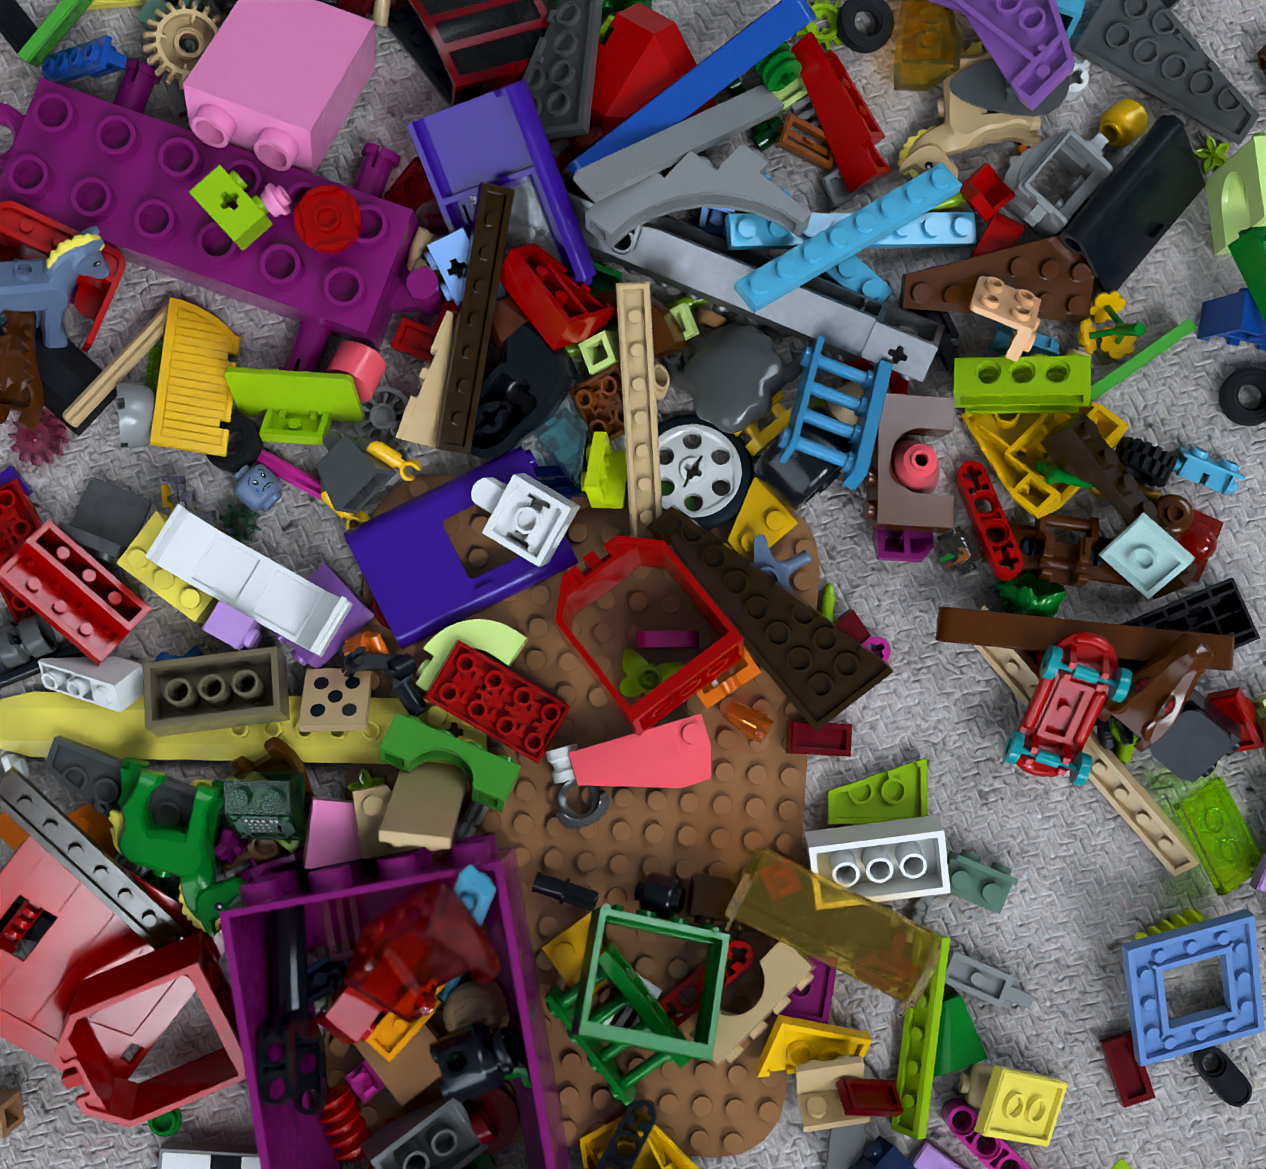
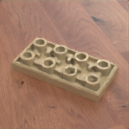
M430 762L419 765L410 773L400 769L379 830V841L389 842L397 847L416 845L424 846L433 851L450 849L468 782L465 773L456 765Z

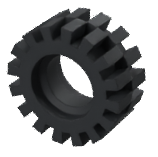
M1122 437L1115 449L1118 459L1127 472L1138 480L1139 483H1147L1153 487H1164L1177 462L1176 458L1171 456V453L1168 451H1162L1163 448L1155 447L1152 443L1148 441L1145 443L1138 438L1134 440L1132 437Z

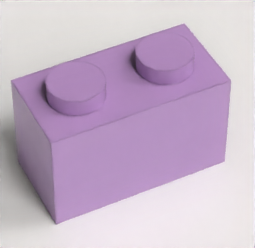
M220 600L202 628L205 632L239 651L261 648L266 639V635H264L266 628Z

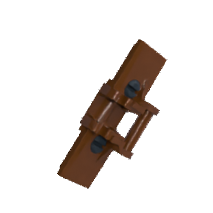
M1050 513L1039 519L1035 517V526L1008 522L1023 557L1024 564L1022 569L1028 570V573L1035 574L1036 580L1074 587H1083L1087 584L1088 580L1134 587L1098 555L1113 540L1099 537L1098 518L1090 517L1088 520ZM1046 526L1086 532V535L1077 544L1055 542V533L1047 531ZM989 528L986 530L989 540L993 542L1003 540V533L999 529ZM1006 546L1005 548L1001 549L1002 555H1003L1005 549L1008 548L1007 546ZM982 550L981 562L988 563L985 554ZM1003 555V560L1000 565L1013 567L1014 563L1007 562Z

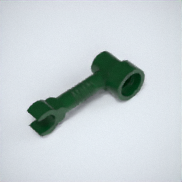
M739 78L726 87L732 97L746 92ZM779 116L774 117L768 122L763 121L753 126L756 134L752 135V140L761 153L773 146L775 138H778L780 135L778 130L783 125V121Z

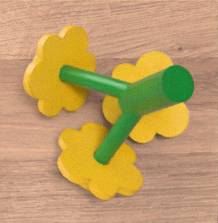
M1116 290L1109 292V294L1101 292L1096 295L1094 304L1090 306L1089 312L1093 315V320L1097 324L1104 323L1107 319L1113 320L1116 324L1113 328L1107 327L1101 331H1096L1090 318L1082 320L1080 323V328L1077 331L1078 342L1081 347H1085V351L1089 355H1093V352L1096 351V339L1100 338L1103 341L1100 344L1101 351L1108 352L1109 357L1113 360H1120L1125 354L1130 355L1134 352L1135 347L1133 344L1137 336H1142L1145 333L1143 323H1124L1118 316V311L1125 307L1126 301Z

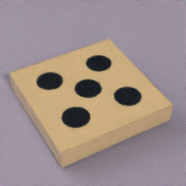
M342 668L306 669L298 722L300 732L367 731L373 671H360L355 673L353 677H345L346 671L342 673Z

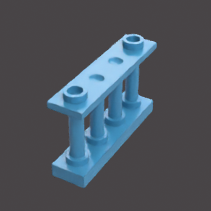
M818 336L811 347L806 346L799 361V365L803 366L788 427H784L778 440V447L782 448L779 462L785 464L794 450H799L841 466V470L845 472L842 485L855 490L868 474L893 364L880 359L872 371L868 369L864 372L821 355L825 338ZM817 368L860 384L861 389H864L863 396L859 399L815 382L814 378ZM810 395L854 411V415L858 416L857 424L855 423L852 426L807 409ZM803 422L847 438L848 443L852 444L850 451L843 453L801 437L800 432Z

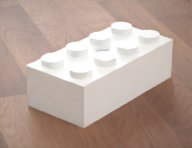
M937 815L805 832L811 888L816 910L950 893L945 833Z

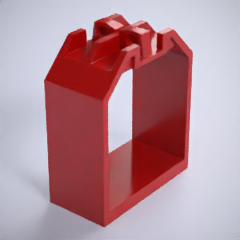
M616 535L603 545L604 549L608 552L606 556L600 559L592 550L582 558L586 566L584 572H581L577 566H574L562 575L555 623L565 643L639 737L745 657L744 638L664 540ZM638 567L665 568L721 638L633 705L629 706L572 633L574 615L612 589Z
M200 931L80 981L62 1023L63 1028L52 1056L59 1072L63 1071L61 1080L66 1089L79 1085L82 1086L85 1093L76 1096L75 1099L82 1114L130 1128L245 1080L246 1074L232 989L204 932ZM188 974L224 1048L140 1083L114 1076L107 1064L106 1057L83 1017Z

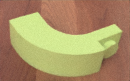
M682 303L669 310L678 321L685 341L700 334L688 304ZM604 330L578 344L590 374H598L620 362L618 330Z
M472 619L450 625L437 633L423 648L434 657L431 661L425 659L417 670L416 675L420 678L416 685L425 691L428 690L456 640L462 641L475 650L486 651L508 666H511L529 639L513 628L492 620Z

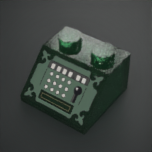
M239 771L224 780L225 815L239 839L305 840L304 773Z

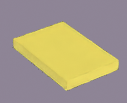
M994 1065L974 1131L982 1136L1048 1147L1068 1082L1056 1077Z

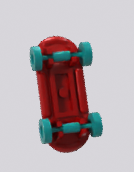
M1086 631L1072 633L1064 637L1055 646L1049 645L1040 665V680L1018 730L1010 732L1003 750V762L1016 764L1023 771L1034 776H1064L1065 772L1070 770L1069 782L1080 787L1085 784L1092 766V756L1082 752L1105 700L1108 696L1110 700L1122 702L1128 693L1132 679L1131 670L1118 667V659L1113 646L1104 637Z

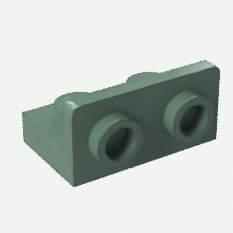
M962 849L960 854L950 851L947 859L950 894L1001 914L1012 884L1017 885L1019 880L1010 876L1012 869L994 861L991 867L979 863L981 856Z

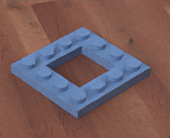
M1248 909L1121 944L1134 1057L1141 1067L1265 1031L1255 915ZM1220 955L1225 1004L1168 1021L1163 971Z

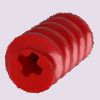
M350 1083L339 1084L327 1091L325 1113L317 1119L319 1124L330 1123L323 1130V1135L327 1137L335 1135L328 1142V1146L331 1149L340 1147L333 1154L335 1161L345 1159L348 1162H355L365 1158L366 1155L359 1145L372 1136L370 1130L365 1128L367 1124L365 1118L360 1116L362 1112L360 1106L355 1104V1094L350 1092Z

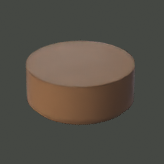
M702 308L698 309L694 318L695 323L710 331L717 327H726L728 323L724 317Z

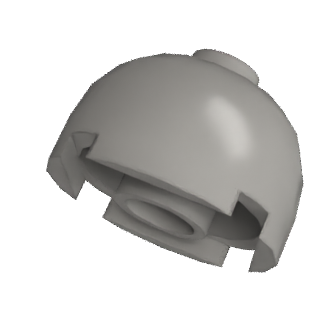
M116 383L121 449L146 446L150 442L156 393L150 387L140 383Z

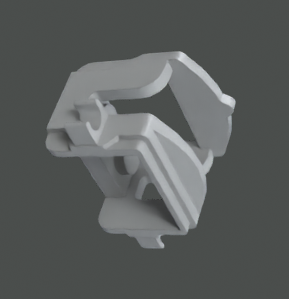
M1068 128L1047 138L1037 147H1030L1019 156L1014 155L1008 159L1009 168L1006 170L1002 182L1013 190L1015 197L1004 207L1011 214L1030 225L1044 238L1054 236L1066 226L1071 216L1101 181L1113 171L1112 165L1103 157V152L1101 151L1109 140L1100 132L1091 140L1082 138L1073 129ZM1052 156L1076 177L1067 188L1070 192L1068 197L1064 201L1059 198L1053 205L1029 184Z

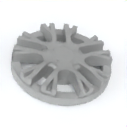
M380 386L377 387L374 394L383 392V402L376 404L374 397H372L369 401L374 405L372 410L364 406V402H360L363 412L370 413V419L359 423L353 422L354 427L360 437L367 436L371 438L375 431L381 430V442L397 445L403 440L396 438L394 426L400 425L401 420H397V416H403L405 409L398 412L395 411V407L402 400L407 406L409 400L395 388ZM392 393L395 395V397L390 406L387 403ZM372 423L374 427L364 433L362 429ZM386 430H390L391 440H387Z

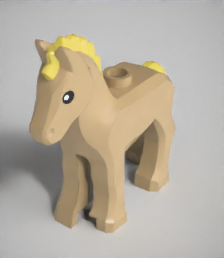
M981 41L978 43L972 42L967 50L962 48L945 61L943 97H937L938 117H944L945 122L938 126H930L928 129L919 130L916 136H911L907 139V143L903 145L904 149L899 152V178L909 174L912 178H915L942 162L958 179V168L948 159L947 156L959 154L965 150L979 148L986 144H998L1007 141L1020 142L1025 146L1037 147L1040 144L1038 130L1041 127L1040 116H1016L999 112L988 113V110L962 101L951 92L949 84L954 76L976 63L992 59L987 49L983 52Z

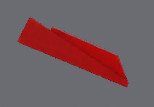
M809 32L791 48V51L796 56V60L802 65L801 77L847 191L853 193L892 172L874 146L883 140L885 135L839 57L831 49L824 52L815 35Z

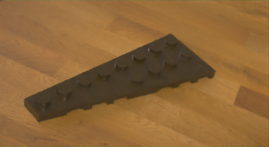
M672 505L647 526V529L657 540H664L741 634L744 638V646L815 731H818L893 673V668L887 662L676 506Z

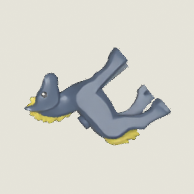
M97 226L89 227L79 235L74 236L72 240L66 239L64 243H59L57 249L50 252L49 258L0 262V313L4 310L18 312L35 311L37 316L36 328L41 325L44 345L48 348L67 347L68 340L62 321L64 319V311L69 304L72 289L76 284L79 274L95 279H104L110 273L108 262L103 258L101 252L105 244L101 237L98 236L99 228Z

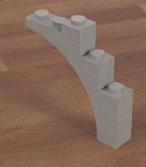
M741 143L717 170L714 169V166L707 158L698 156L690 150L665 177H663L660 171L596 202L585 213V227L611 249L639 225H643L663 215L700 207L730 208L753 213L777 223L799 238L808 227L811 213L802 201L796 198L793 199L786 194L778 182L772 178L767 179L765 175L768 163L763 155L756 149H750Z

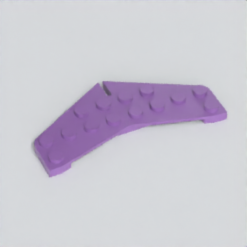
M927 0L965 15L1019 101L1031 111L1074 68L1073 53L1055 0Z

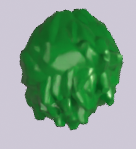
M1028 572L1020 578H1014L1010 581L996 579V588L1000 589L999 596L1001 599H1004L1003 606H1010L1009 612L1011 614L1015 612V614L1054 618L1066 593L1064 585L1038 581L1035 579V574Z

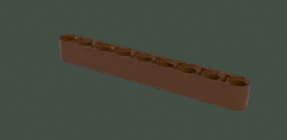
M938 607L935 641L1045 652L1049 645L1055 646L1064 637L1072 633L1086 631L1104 637L1113 646L1118 660L1147 663L1156 655L1166 651L1177 638L1185 633L1197 637L1211 649L1213 660L1207 669L1233 670L1235 637Z

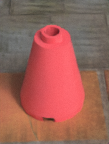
M905 439L895 442L891 453V465L898 481L913 492L931 494L935 490L940 478V466L935 451L928 445L916 440Z

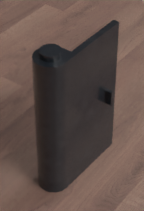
M1162 115L1154 122L1059 236L1067 249L1086 258L1101 292L1109 294V292L1117 291L1205 186L1184 129L1185 125L1175 115Z

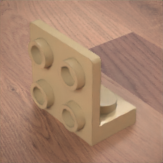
M845 1054L836 1057L835 1060L822 1062L812 1059L795 1067L796 1096L803 1132L870 1123V1116H849L844 1114L835 1084L841 1078L863 1079L864 1061L862 1056L854 1057L853 1055Z

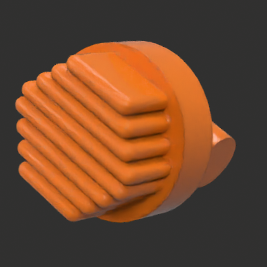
M371 631L357 633L354 637L345 640V652H343L345 658L359 646L366 648L364 653L368 651L369 654H390L379 631L374 633Z

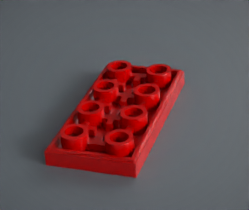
M18 478L0 486V568L43 525L29 495L25 493ZM0 582V592L16 624H19L21 618L36 613Z
M456 640L423 696L429 702L537 764L540 762L571 707L460 640Z

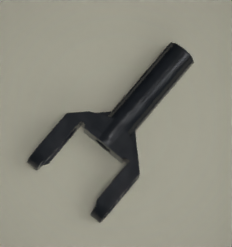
M305 904L271 910L274 1012L263 1020L257 1034L258 1088L261 1099L267 1104L282 1106L292 1098L293 1105L299 1113L315 1116L321 1113L327 1104L326 1050L319 1025L309 1011ZM274 1043L282 1044L285 1048L283 1057L276 1062H272L268 1055L269 1049ZM313 1054L316 1058V1066L312 1072L304 1074L301 1070V1061L305 1056ZM282 1078L286 1085L285 1092L280 1098L273 1099L269 1092L270 1085L274 1080ZM314 1089L318 1096L317 1102L312 1108L305 1109L302 1105V1097L306 1091Z

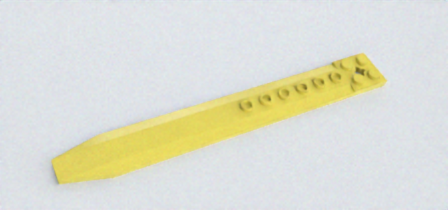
M33 691L0 699V749L28 757H48L54 737L60 735L121 759L233 761L240 756H244L250 761H257L268 754L264 743L275 736L292 748L302 762L387 764L379 760V746L396 713L403 716L409 715V713L398 698H371L367 731L300 732L298 722L302 696H289L290 720L157 737L145 728L144 694L125 710L118 712L60 692ZM423 698L426 704L429 705V708L417 718L422 720L424 725L433 729L443 728L446 730L451 728L452 723L455 722L457 727L463 729L464 732L463 736H458L457 739L466 743L468 741L476 742L488 752V735ZM429 761L430 763L454 765L446 761Z

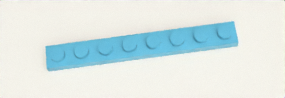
M941 162L737 280L734 290L752 312L755 313L958 194L962 184Z
M925 212L866 248L973 247L977 244L974 212ZM811 213L808 227L799 238L779 224L758 215L728 214L725 217L728 250L792 249L853 213Z

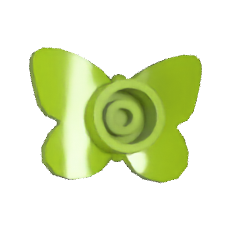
M625 648L622 668L627 676L620 682L619 689L627 697H635L642 693L647 694L681 669L684 663L671 661L655 666L654 663L649 664L635 650Z

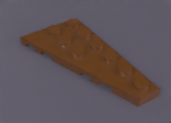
M1060 234L975 257H968L952 263L903 274L899 307L977 314L969 309V305L979 277L985 276L996 277L1002 280L1005 285L1018 290H1028L1037 298H1040L1041 303L1037 318L1081 322L1089 318L1094 275L1086 258L1067 249L1060 240Z

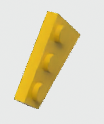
M778 1015L755 1066V1072L757 1077L770 1076L771 1071L786 1070L787 1074H796L795 1067L807 1060L829 1061L845 1054H850L854 1057L862 1056L864 1059L872 1039L866 1031Z

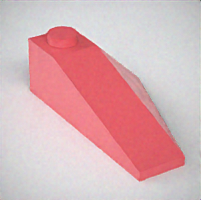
M701 713L651 727L639 737L636 733H632L567 753L577 785L683 788L711 779V744Z

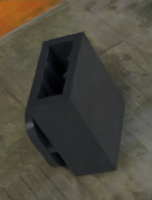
M1194 688L1184 705L1179 719L1163 737L1149 746L1153 757L1178 778L1194 783L1200 776L1205 778L1210 775L1217 766L1216 762L1224 755L1230 756L1241 745V727Z

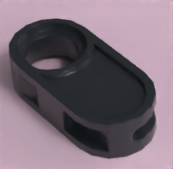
M1211 1046L1193 1053L1192 1062L1195 1070L1219 1098L1235 1107L1243 1106L1250 1100L1252 1095L1250 1082L1222 1050ZM1209 1053H1215L1219 1060L1218 1066L1212 1071H1206L1202 1063L1203 1058Z

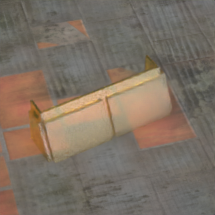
M755 847L724 914L729 917L725 928L726 931L729 930L735 918L901 1001L900 1018L903 1017L908 1007L915 1008L938 966L942 939L936 936L935 931L856 892L850 893L845 890L844 886L766 848L760 850Z

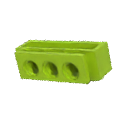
M1038 353L1030 357H1020L1018 362L1005 358V354L998 355L997 357L966 355L963 358H955L954 407L965 408V414L1079 413V406H1090L1091 355L1083 356L1079 353H1068L1064 356H1048Z

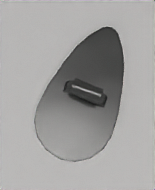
M993 59L976 63L962 70L951 79L949 87L954 95L975 107L1016 116L1036 117L1049 114L1062 104L1067 97L1070 78L1068 75L1033 111L1019 101Z

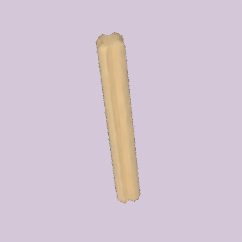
M169 302L162 307L63 412L62 416L67 423L73 427H78L115 388L116 383H119L165 333Z

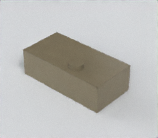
M277 646L143 663L145 728L157 737L290 720L286 656Z

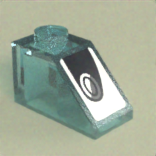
M564 408L536 429L535 433L542 448L574 486L579 489L581 487L582 472H585L586 448L589 444L586 431L589 429L580 415L576 414L573 416L567 408Z

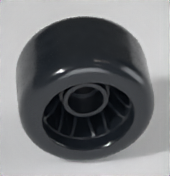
M817 405L810 409L838 420L826 407ZM803 422L800 432L801 437L843 453L850 451L852 444L848 443L847 438ZM778 438L758 459L753 467V472L758 481L786 509L796 511L818 492L822 493L841 474V466L796 449L785 464L779 462L782 448L778 447Z

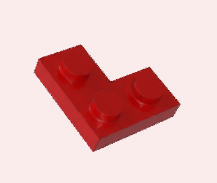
M445 299L433 329L403 317L391 348L426 363L433 361L435 356L431 354V347L446 311L454 310L458 312L459 306Z

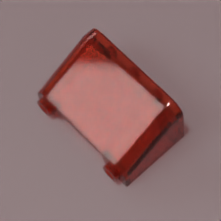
M437 879L368 922L358 938L343 983L410 1024L423 1015L427 1016L433 1010L436 1004L435 994L437 988L472 970V980L479 984L492 981L501 969L500 954L453 887Z

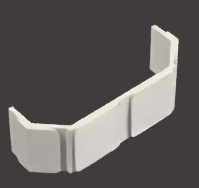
M177 504L145 556L151 562L320 657L325 653L353 606L352 602L348 601L347 598L343 596L340 598L231 538L196 517L180 504Z

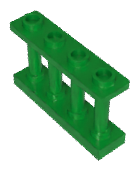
M611 942L603 948L599 954L594 987L605 979H612L619 988V995L588 1017V1021L602 1024L624 1007L632 1006L640 1017L639 1022L631 1027V1030L688 1041L615 944ZM579 982L564 993L555 984L544 997L549 1012L555 1018H560L567 1028L566 1031L570 1040L575 1045L581 1046L587 1054V1060L591 1068L603 1075L608 1082L607 1086L611 1094L617 1100L621 1099L625 1106L632 1103L637 1091L633 1085L663 1063L674 1061L680 1069L691 1060V1058L655 1052L624 1074L613 1058L629 1046L609 1043L604 1047L598 1040L570 1035L575 1010L572 1003L577 999Z

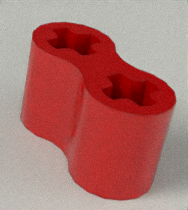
M996 212L989 221L970 257L1014 246L1025 226L1000 212Z

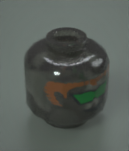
M958 526L936 537L938 543L935 544L933 550L945 573L951 574L957 571L961 577L977 569L975 562L982 558L983 552L971 530H962Z

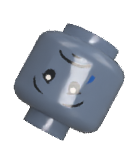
M257 464L252 468L245 465L233 478L237 481L233 489L234 495L253 512L260 511L261 509L267 512L283 495L280 491L282 488L281 480L263 464Z

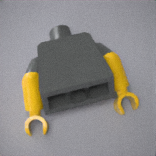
M338 431L331 432L323 438L322 442L328 453L317 463V470L321 477V498L341 519L344 517L347 519V530L358 525L355 520L360 522V524L370 520L366 512L359 510L396 474L393 468L398 467L401 477L406 481L415 479V476L407 471V465H411L419 471L422 469V464L419 460L411 458L405 461L401 458V453L381 441L367 436L357 438L347 435L342 437Z

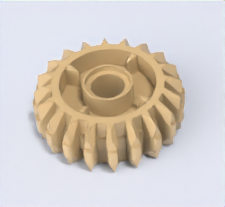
M178 0V10H175L174 6L167 2L165 4L167 15L157 8L154 11V15L158 21L149 18L146 25L152 31H144L142 36L145 40L152 42L143 45V52L154 53V55L147 58V64L149 66L160 65L154 74L159 77L166 72L168 76L165 84L168 86L172 84L174 79L179 80L178 89L181 91L184 90L183 83L219 30L217 25L221 20L219 15L214 16L212 19L208 17L210 13L209 6H205L202 13L197 11V1H192L190 9H186L184 0ZM182 39L192 40L196 45L197 51L194 53L184 52L180 48L179 41Z

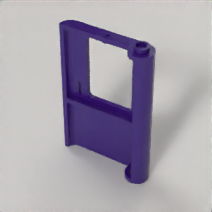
M522 446L517 447L344 532L345 539L401 649H405L450 625L458 623L579 563L564 535L548 564L538 567L519 556L476 578H471L467 575L444 529L443 522L445 519L475 505L471 498V491L473 485L478 480L494 477L508 485L513 474L525 473L538 481L533 469L539 466L530 449L524 451Z

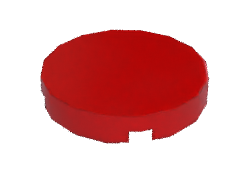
M319 185L308 190L302 196L299 204L296 205L294 210V227L299 238L310 249L322 254H336L348 249L358 239L362 229V212L356 199L347 191L335 185Z

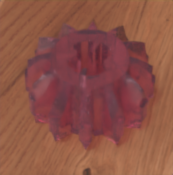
M42 411L39 423L34 430L22 429L18 421L13 422L18 430L17 433L8 434L10 439L16 440L10 448L13 452L20 453L19 460L25 463L31 461V464L40 467L43 461L47 464H54L53 454L58 456L64 455V452L59 449L60 444L65 445L69 443L68 439L61 437L67 429L64 425L57 424L58 418L52 414L46 416V413ZM39 433H41V434H42V438L37 437V435H38ZM35 439L41 440L40 443L36 444Z

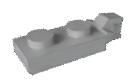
M950 949L945 984L1000 1008L1006 1007L1009 1009L1011 1003L1014 1002L1030 1009L1034 996L1018 988L1020 980L1002 970Z

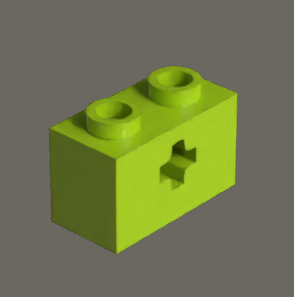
M219 165L190 190L189 193L238 247L244 251L269 229L273 223L266 216L269 211L263 201L257 195L250 198L245 193L244 189L247 187V184L234 170L228 174ZM233 202L238 205L235 210L229 207Z

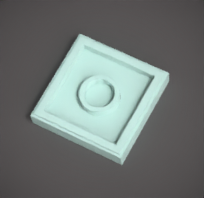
M1144 512L1098 554L1147 599L1151 598L1188 567L1195 558Z

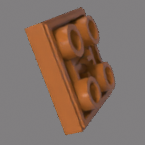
M620 362L578 384L570 392L592 439L594 431L607 432L610 442L624 435Z

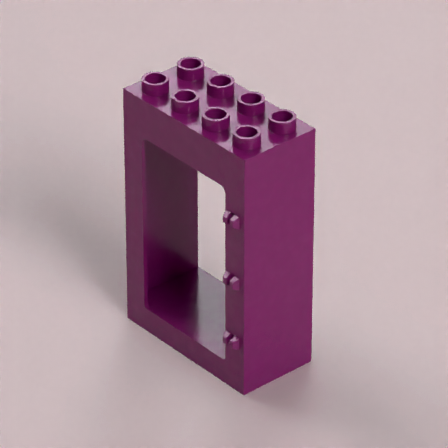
M486 833L455 840L456 845H452L450 849H447L448 858L432 861L430 850L422 847L389 854V857L377 860L379 871L366 873L362 858L323 866V869L311 871L308 873L309 883L299 885L297 869H288L256 877L257 881L239 885L241 901L220 911L219 916L261 1169H342L341 1160L335 1161L333 1158V1154L339 1148L331 1149L328 1146V1142L335 1135L328 1137L323 1135V1130L330 1123L319 1124L317 1120L320 1115L325 1113L324 1110L318 1115L307 1116L295 1109L292 1098L282 1106H273L264 1102L259 1095L257 1034L263 1020L274 1012L271 910L305 904L307 954L314 947L380 936L400 912L410 905L414 906L434 924L440 925L444 919L460 872L469 865H472L479 873L485 874L490 879L492 885L496 887L483 921L487 926L496 983L503 990L508 1006L507 1010L510 1021L506 1029L508 1032H510V1029H517L525 1042L532 1087L527 1088L523 1084L521 1077L513 1078L529 1169H571L515 846L498 849L495 833ZM314 1003L309 1005V1011L313 1017L316 1016ZM274 1043L270 1047L268 1055L272 1062L279 1061L283 1057L284 1045ZM309 1054L302 1059L301 1070L304 1074L314 1070L316 1058L313 1054ZM282 1078L274 1080L270 1085L269 1092L273 1099L280 1098L285 1092L286 1085ZM310 1090L306 1091L302 1097V1105L305 1109H310L313 1105Z

